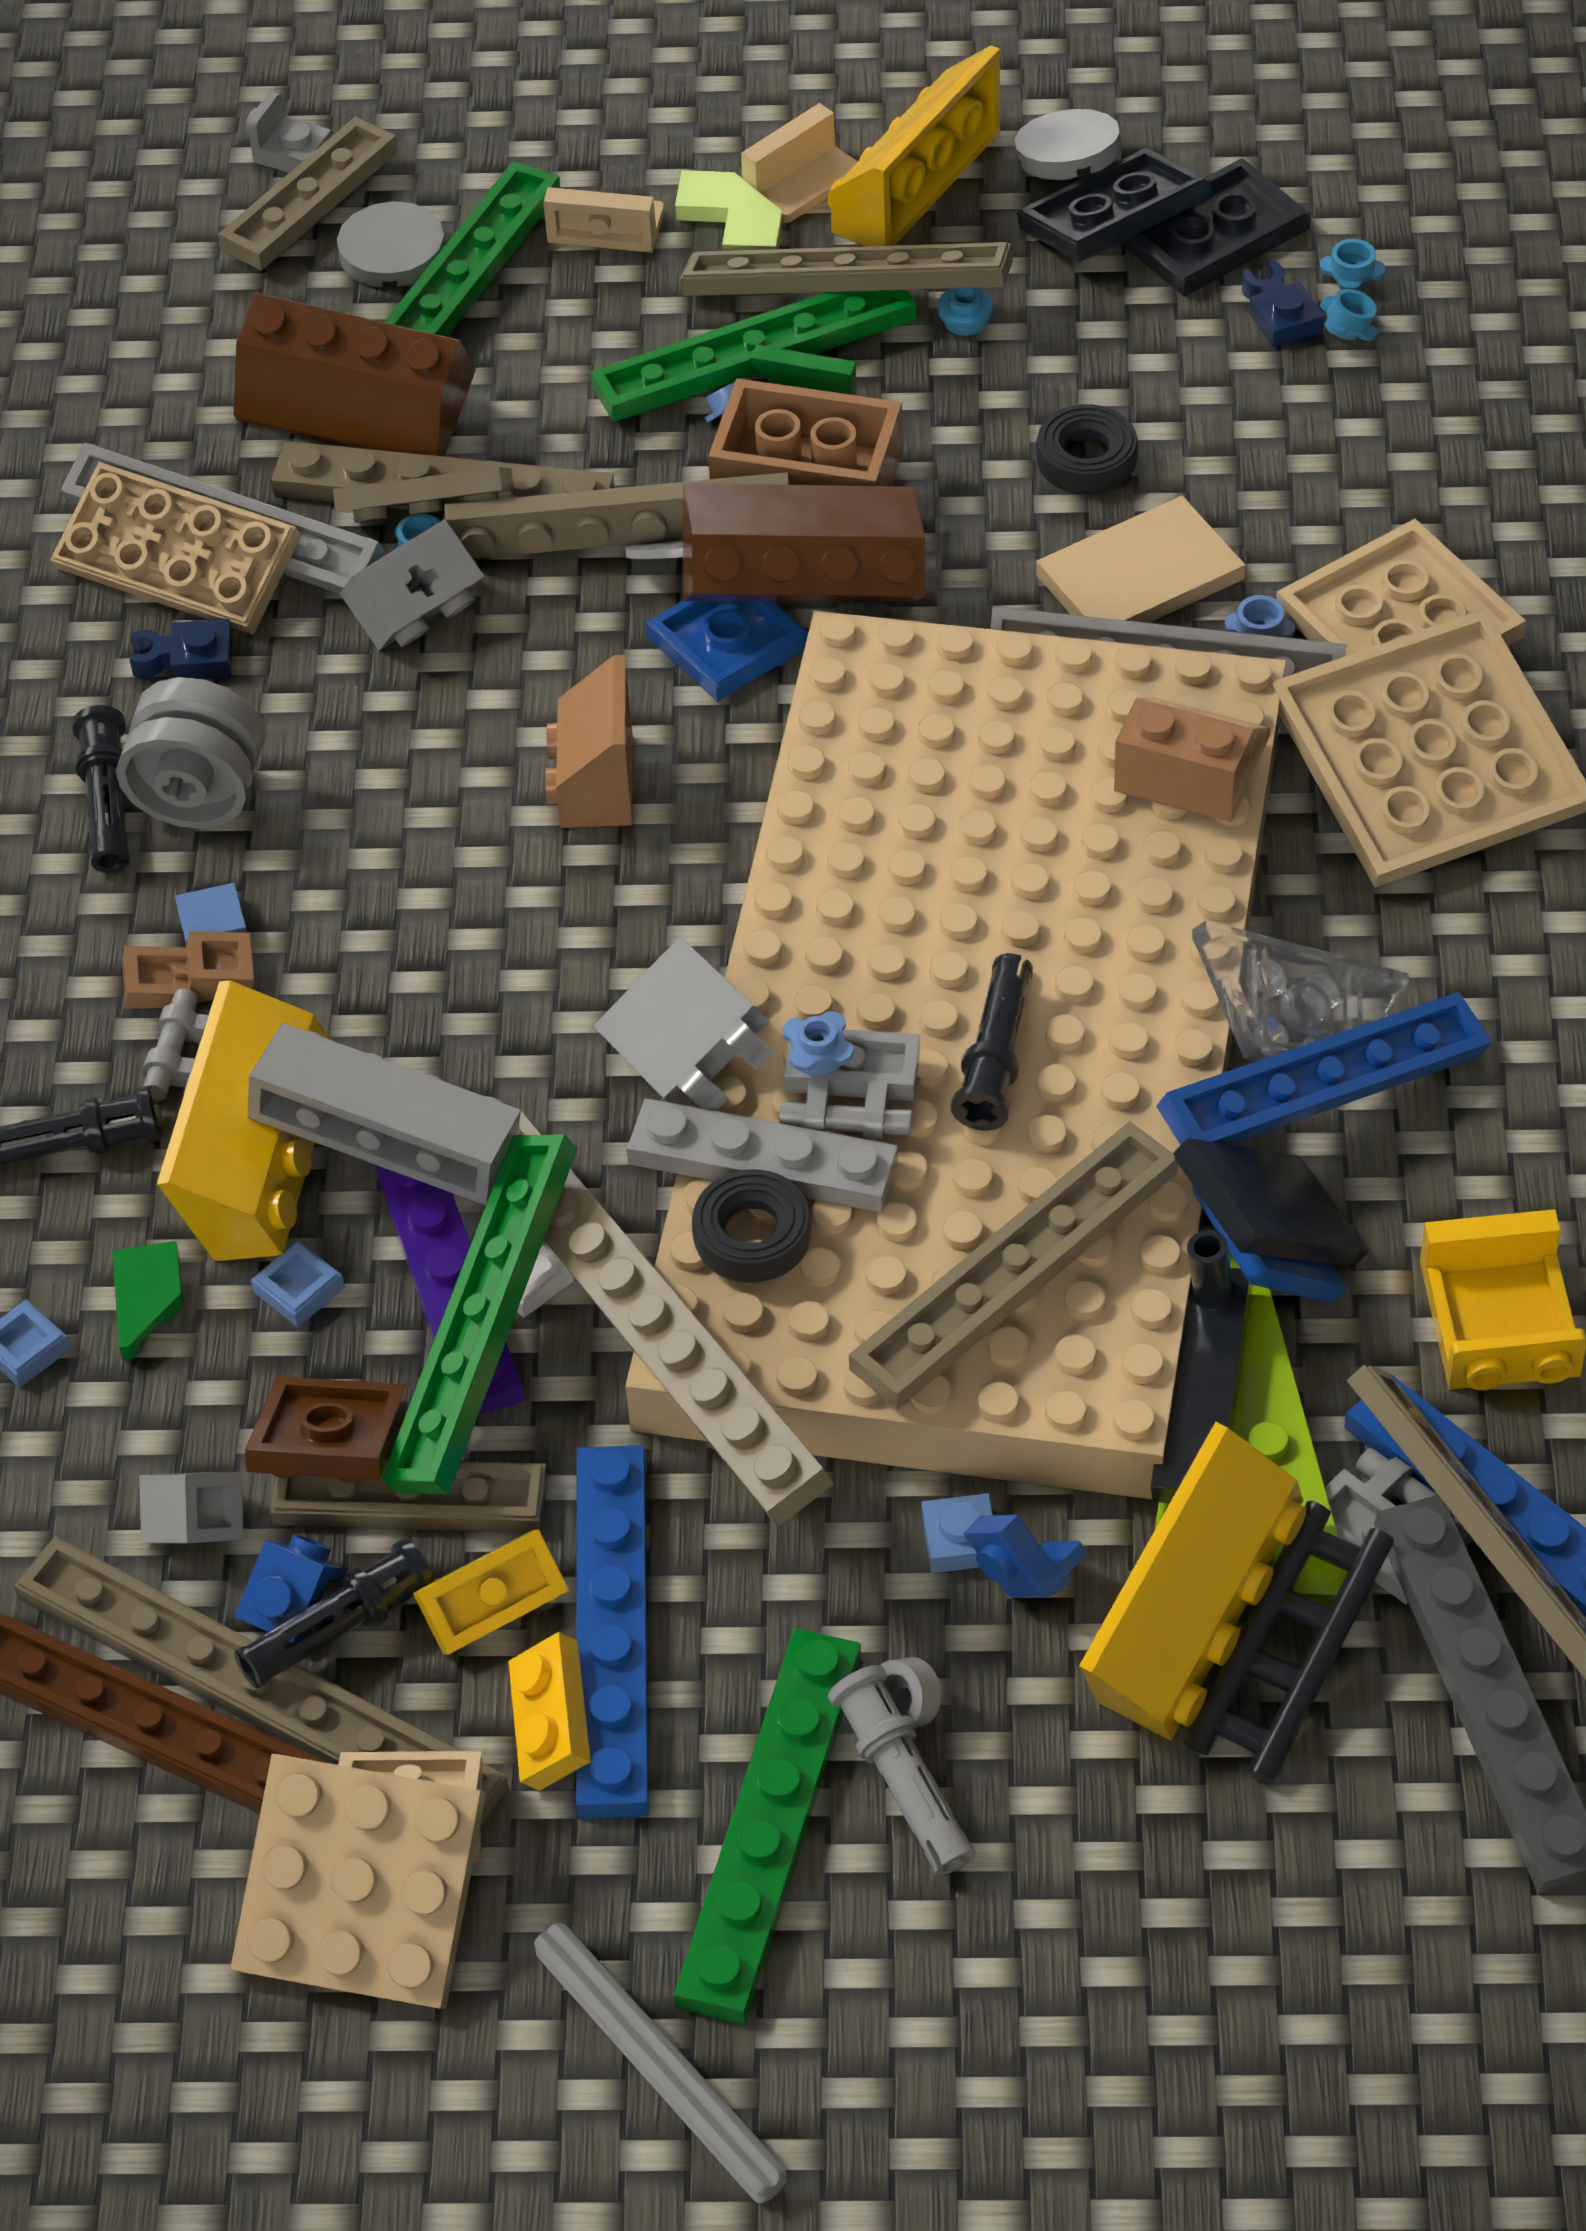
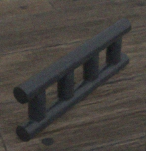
M1310 1500L1304 1506L1306 1507V1516L1297 1536L1290 1545H1284L1273 1566V1576L1264 1596L1257 1605H1253L1240 1631L1234 1650L1227 1662L1222 1666L1184 1740V1744L1202 1755H1209L1218 1736L1256 1753L1247 1772L1253 1778L1269 1785L1273 1784L1395 1541L1389 1534L1376 1528L1369 1529L1361 1547L1327 1533L1323 1529L1331 1515V1511L1325 1506ZM1310 1555L1348 1572L1331 1607L1293 1590ZM1280 1615L1317 1631L1300 1667L1262 1650ZM1249 1675L1287 1692L1269 1728L1231 1711Z

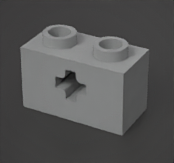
M444 519L354 574L339 594L380 651L394 641H397L401 648L412 643L430 629L426 621L441 612L449 619L463 611L475 601L471 592L485 576ZM419 585L422 591H416L411 594L408 588L413 589Z

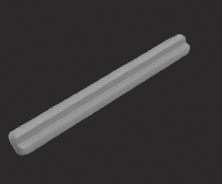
M555 1923L542 1932L534 1942L536 1956L755 2202L763 2204L778 2194L787 2183L785 2168L568 1926L563 1923Z

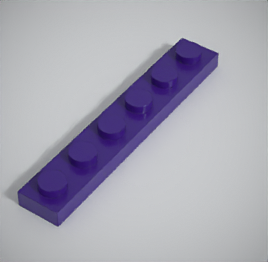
M372 1164L434 1341L471 1245L453 1193ZM506 1342L479 1415L525 1402L523 1388Z

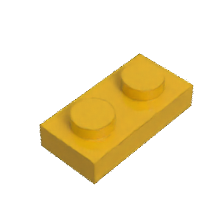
M539 1529L417 1590L413 1595L443 1655H449L568 1592L569 1589Z
M560 1632L555 1633L508 1661L520 1783L538 1791L591 1762L578 1641Z

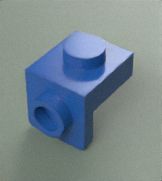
M1019 1515L980 1516L963 1533L977 1552L976 1561L980 1569L991 1580L1000 1584L1009 1597L1048 1598L1057 1594L1072 1581L1074 1577L1072 1569L1088 1553L1080 1541H1047L1040 1545Z
M293 1534L290 1544L265 1540L234 1617L269 1632L289 1620L292 1616L319 1602L322 1599L328 1581L341 1582L347 1569L328 1561L332 1549L311 1539ZM309 1629L289 1641L292 1643L299 1642L307 1636Z

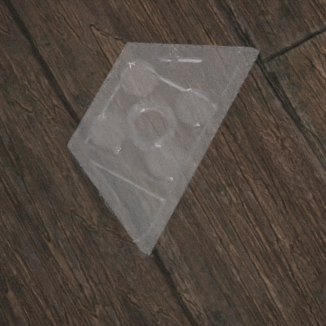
M1208 920L1192 929V939L1241 1053L1245 1059L1259 1061L1387 1017L1396 995L1403 992L1409 983V973Z

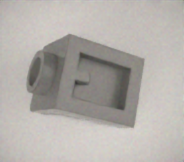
M272 91L267 94L257 108H254L249 113L245 127L246 136L250 139L253 163L285 172H291L332 136L331 129L285 117L282 96Z

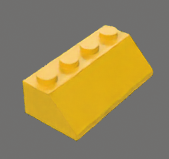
M990 45L945 70L930 87H925L921 91L917 101L901 117L893 120L888 131L873 147L865 149L853 168L843 178L840 177L833 183L828 195V206L831 208V233L862 246H895L999 135V48Z
M231 980L221 981L218 984L157 1181L158 1187L214 1262L281 1256L285 1249L290 1228L296 1222L297 1203L305 1176L309 1174L312 1164L311 1154L315 1142L248 1118L250 1073L282 1022L305 1031L316 1032L326 1039L334 1041L328 1036L313 1013Z
M1217 1422L1213 1425L1079 1665L1099 1704L1172 1741L1180 1724L1189 1727L1196 1719L1207 1694V1690L1201 1687L1214 1663L1223 1666L1229 1659L1240 1635V1628L1235 1626L1247 1603L1257 1605L1264 1596L1273 1576V1568L1268 1566L1281 1542L1286 1545L1292 1543L1306 1516V1507L1302 1506L1304 1500L1297 1479L1228 1427Z

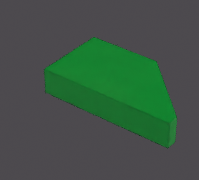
M756 344L751 356V364L773 384L857 396L856 362Z
M177 1241L112 1250L118 1340L122 1360L133 1359L141 1351L140 1344L161 1322L167 1324L184 1307L180 1253Z

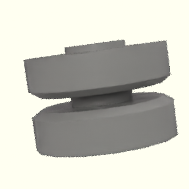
M184 677L158 681L142 692L129 734L116 768L119 786L135 806L155 819L178 827L199 829L225 825L240 814L246 801L253 778L252 773L259 759L265 739L262 719L248 701L224 686L204 679Z

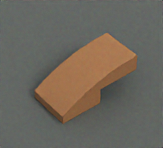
M188 931L186 947L124 946L122 967L125 1009L163 1008L171 1004L175 991L183 988L195 992L199 997L198 1003L214 1000L218 984L221 981L231 980L248 988H253L254 973L250 933Z

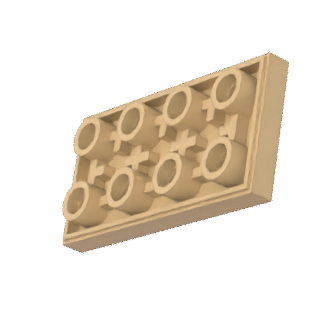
M98 462L50 561L59 570L207 620L230 619L231 628L254 635L301 534L295 526Z

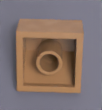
M613 655L558 698L557 723H547L548 759H557L556 768H546L545 770L547 804H558L561 828L633 825V728L626 655Z
M1155 697L1136 698L1115 741L1114 791L1232 822L1270 737V727Z

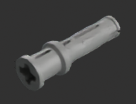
M880 1665L862 1668L834 1685L828 1692L827 1698L832 1707L842 1709L859 1740L856 1743L855 1749L860 1758L865 1759L868 1763H875L880 1774H882L909 1827L922 1846L936 1876L949 1874L969 1862L968 1859L974 1858L976 1851L970 1844L964 1831L962 1832L935 1779L923 1762L913 1742L916 1738V1725L911 1717L908 1715L902 1716L885 1686L888 1675L884 1668Z

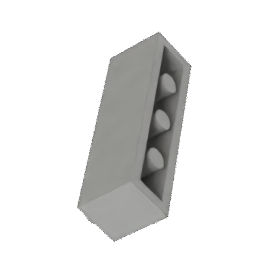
M283 1022L249 1075L248 1118L483 1205L487 1204L511 1138L519 1133L521 1110L504 1104L496 1098L485 1097L449 1084L436 1076L425 1075L389 1062L376 1054L365 1053L326 1039L316 1032L305 1031Z

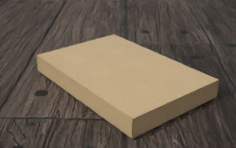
M1179 496L1037 560L1036 575L1071 615L1150 623L1244 580L1246 565L1183 496Z

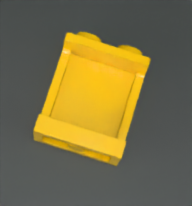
M1555 1209L1424 1223L1420 1265L1449 1390L1465 1388L1490 1390L1504 1384L1533 1381L1552 1384L1567 1378L1581 1377L1586 1351V1336L1584 1329H1575L1557 1257L1561 1230Z

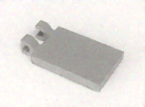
M681 937L657 959L593 1026L667 1102L687 1106L693 1100L702 1109L717 1111L729 1099L711 1080L737 1053L755 1070L774 1053L756 1035L769 1020Z

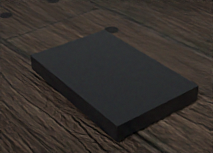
M1145 148L1020 209L1017 212V217L1021 230L1081 262L1211 198L1212 191L1209 179L1149 148Z
M1241 158L1205 177L1210 180L1211 198L1120 243L1185 297L1309 230L1311 214L1246 160Z
M1187 1138L1173 1153L1174 1159L1240 1253L1354 1267L1369 1252L1301 1156Z

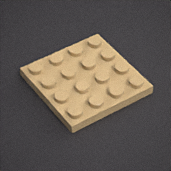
M1485 608L1271 682L1270 686L1280 700L1279 716L1374 888L1586 812V780Z

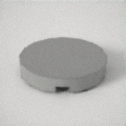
M1068 109L1048 113L1033 119L1020 128L1014 138L1017 161H1021V168L1032 176L1049 180H1068L1078 177L1077 170L1089 166L1091 173L1101 171L1117 158L1122 149L1118 122L1110 115L1092 109Z
M391 201L373 204L354 213L342 224L337 237V245L341 266L352 279L372 287H383L382 281H397V287L411 285L420 278L443 249L445 238L441 221L430 210L413 203Z

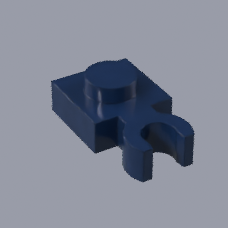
M1268 262V276L1265 280L1254 277L1249 268L1243 270L1242 293L1250 300L1249 314L1272 348L1323 333L1324 315L1301 282L1287 286L1284 285V269L1278 262Z
M230 619L171 623V635L161 636L152 630L132 632L130 638L134 654L130 655L129 660L133 676L148 678L161 673L164 669H171L173 678L210 679L232 677L233 635Z

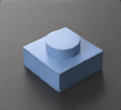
M989 1493L922 1501L921 1514L931 1573L980 1568L976 1561L977 1552L963 1533L980 1516L992 1515Z

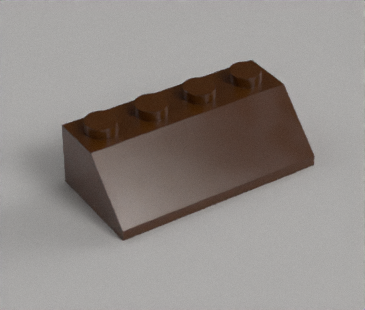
M255 292L236 341L234 417L238 421L351 448L444 457L476 368L460 340Z
M683 484V601L914 604L925 597V535L914 487Z

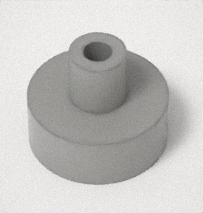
M916 1657L889 1660L882 1663L880 1666L884 1668L888 1675L885 1686L901 1715L911 1717L916 1728L929 1724L939 1711L944 1692L943 1684L932 1667L924 1660Z

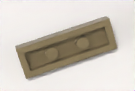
M496 467L332 490L335 512H353L354 522H367L388 519L387 508L408 505L409 515L429 514L444 511L442 503L444 500L464 498V502L498 499V493L513 492L514 485L511 468Z

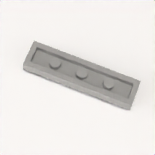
M645 1098L627 1146L629 1165L713 1181L739 1170L758 1169L771 1171L793 1182L801 1190L805 1198L882 1213L898 1163V1146Z

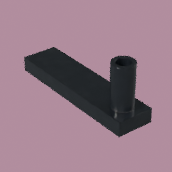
M1204 1230L1194 1234L1187 1244L1191 1283L1163 1464H1154L1150 1485L1153 1502H1171L1215 1422L1228 1427L1230 1430H1232L1253 1285L1249 1284L1240 1268L1230 1267L1227 1241L1222 1234L1212 1230Z

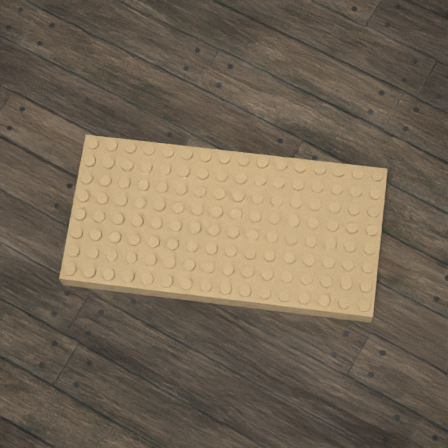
M822 611L813 612L725 974V979L769 1020L756 1035L774 1053L757 1070L737 1053L711 1082L729 1098L717 1112L779 1123L781 1101L806 1103L807 1094L785 1093L784 1072L789 1041L783 1038L782 1028L784 1024L792 1018L805 1020L813 1016H822L825 1012H837L845 1018L846 1030L920 1034V1056L914 1101L888 1100L887 1109L912 1110L910 1136L885 1134L884 1141L872 1140L898 1146V1163L882 1213L806 1198L810 1208L812 1234L808 1249L802 1260L792 1270L778 1278L764 1282L745 1283L724 1278L713 1272L702 1261L693 1241L692 1215L698 1197L713 1180L677 1174L654 1269L812 1455L1152 1500L1150 1485L1154 1464H1163L1191 1283L1187 1244L1194 1234L1202 1231L1205 1215L1204 1209L1193 1193L1192 1183L1179 1165L1178 1173L898 1410L849 1370V1354L1129 1121L1170 1152L1174 1153L1180 1144L1157 1109V1104L1166 1092L1227 1072L1281 720L1279 716L1280 699L1270 685L1272 681L1285 677L1286 660ZM1155 697L1270 727V737L1232 822L1114 791L1115 741L1136 698ZM1001 954H1018L1022 957L1019 962L1017 975H1020L1022 963L1026 959L1033 966V975L1029 982L1014 1047V1053L1019 1062V1073L1015 1082L1008 1087L1006 1099L1010 1104L1009 1117L1004 1126L996 1130H975L961 1124L951 1112L952 1098L956 1091L962 1088L964 1074L961 1071V1060L966 1049L976 1043L992 975L993 961ZM830 1096L829 1105L865 1107L866 1098ZM694 1102L693 1107L701 1108L697 1103ZM826 1131L863 1139V1133ZM746 1209L735 1213L729 1219L726 1230L737 1241L756 1243L772 1236L778 1223L765 1210ZM633 1352L625 1385L630 1431L707 1441L642 1360Z

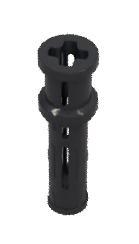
M95 705L80 710L72 721L73 734L80 743V753L76 757L75 768L77 775L86 783L87 814L92 850L91 865L99 872L110 874L124 870L129 865L130 859L129 852L127 851L123 791L119 786L116 773L123 750L121 737L125 733L126 722L124 715L118 709L111 706ZM99 722H102L104 725V733L98 732ZM104 787H106V794H105V795H103V788H104ZM104 806H107L109 825L106 824Z
M1001 954L993 961L992 975L976 1043L966 1049L961 1060V1071L964 1074L962 1088L957 1090L952 1098L951 1112L957 1121L975 1130H996L1004 1126L1009 1117L1010 1104L1006 1099L1008 1087L1015 1082L1019 1073V1062L1014 1053V1047L1029 982L1033 975V966L1028 959L1022 963L1020 975H1017L1019 962L1022 957L1018 954Z
M149 1086L139 1087L136 1095L99 1102L96 1097L86 1098L85 1102L79 1104L80 1110L0 1126V1165L88 1147L90 1153L96 1151L97 1154L107 1152L109 1145L147 1138L150 1143L159 1142L158 1120ZM136 1116V1118L110 1124L114 1120ZM83 1127V1130L67 1133L69 1129ZM53 1133L51 1137L1 1147L3 1143Z
M401 1539L392 1545L391 1554L363 1571L359 1568H353L348 1571L340 1582L339 1590L301 1613L292 1616L289 1620L246 1647L242 1646L234 1653L241 1673L254 1688L258 1689L265 1685L266 1681L286 1671L308 1656L317 1653L320 1649L359 1625L377 1627L386 1622L390 1610L414 1596L413 1593L435 1582L426 1559L414 1544L408 1540ZM395 1577L396 1582L386 1589L382 1587L384 1582ZM347 1605L350 1611L345 1613L343 1608ZM318 1622H323L322 1628L291 1647L283 1648V1644Z

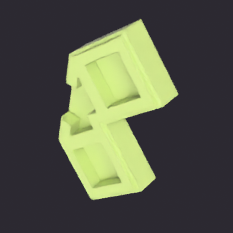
M681 170L675 203L676 220L725 222L722 243L723 251L779 249L782 231V210L735 172Z

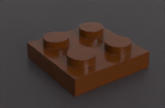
M276 1376L245 1448L247 1472L269 1473L280 1478H293L297 1476L338 1478L341 1481L352 1483L364 1480L380 1481L408 1408L407 1384Z

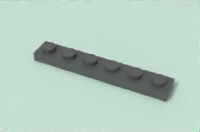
M1438 1495L1378 1511L1374 1527L1386 1532L1395 1540L1387 1556L1537 1893L1540 1894L1586 1880L1585 1807L1448 1507Z

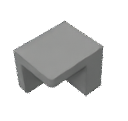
M242 1472L139 1475L141 1540L143 1543H201L244 1540Z

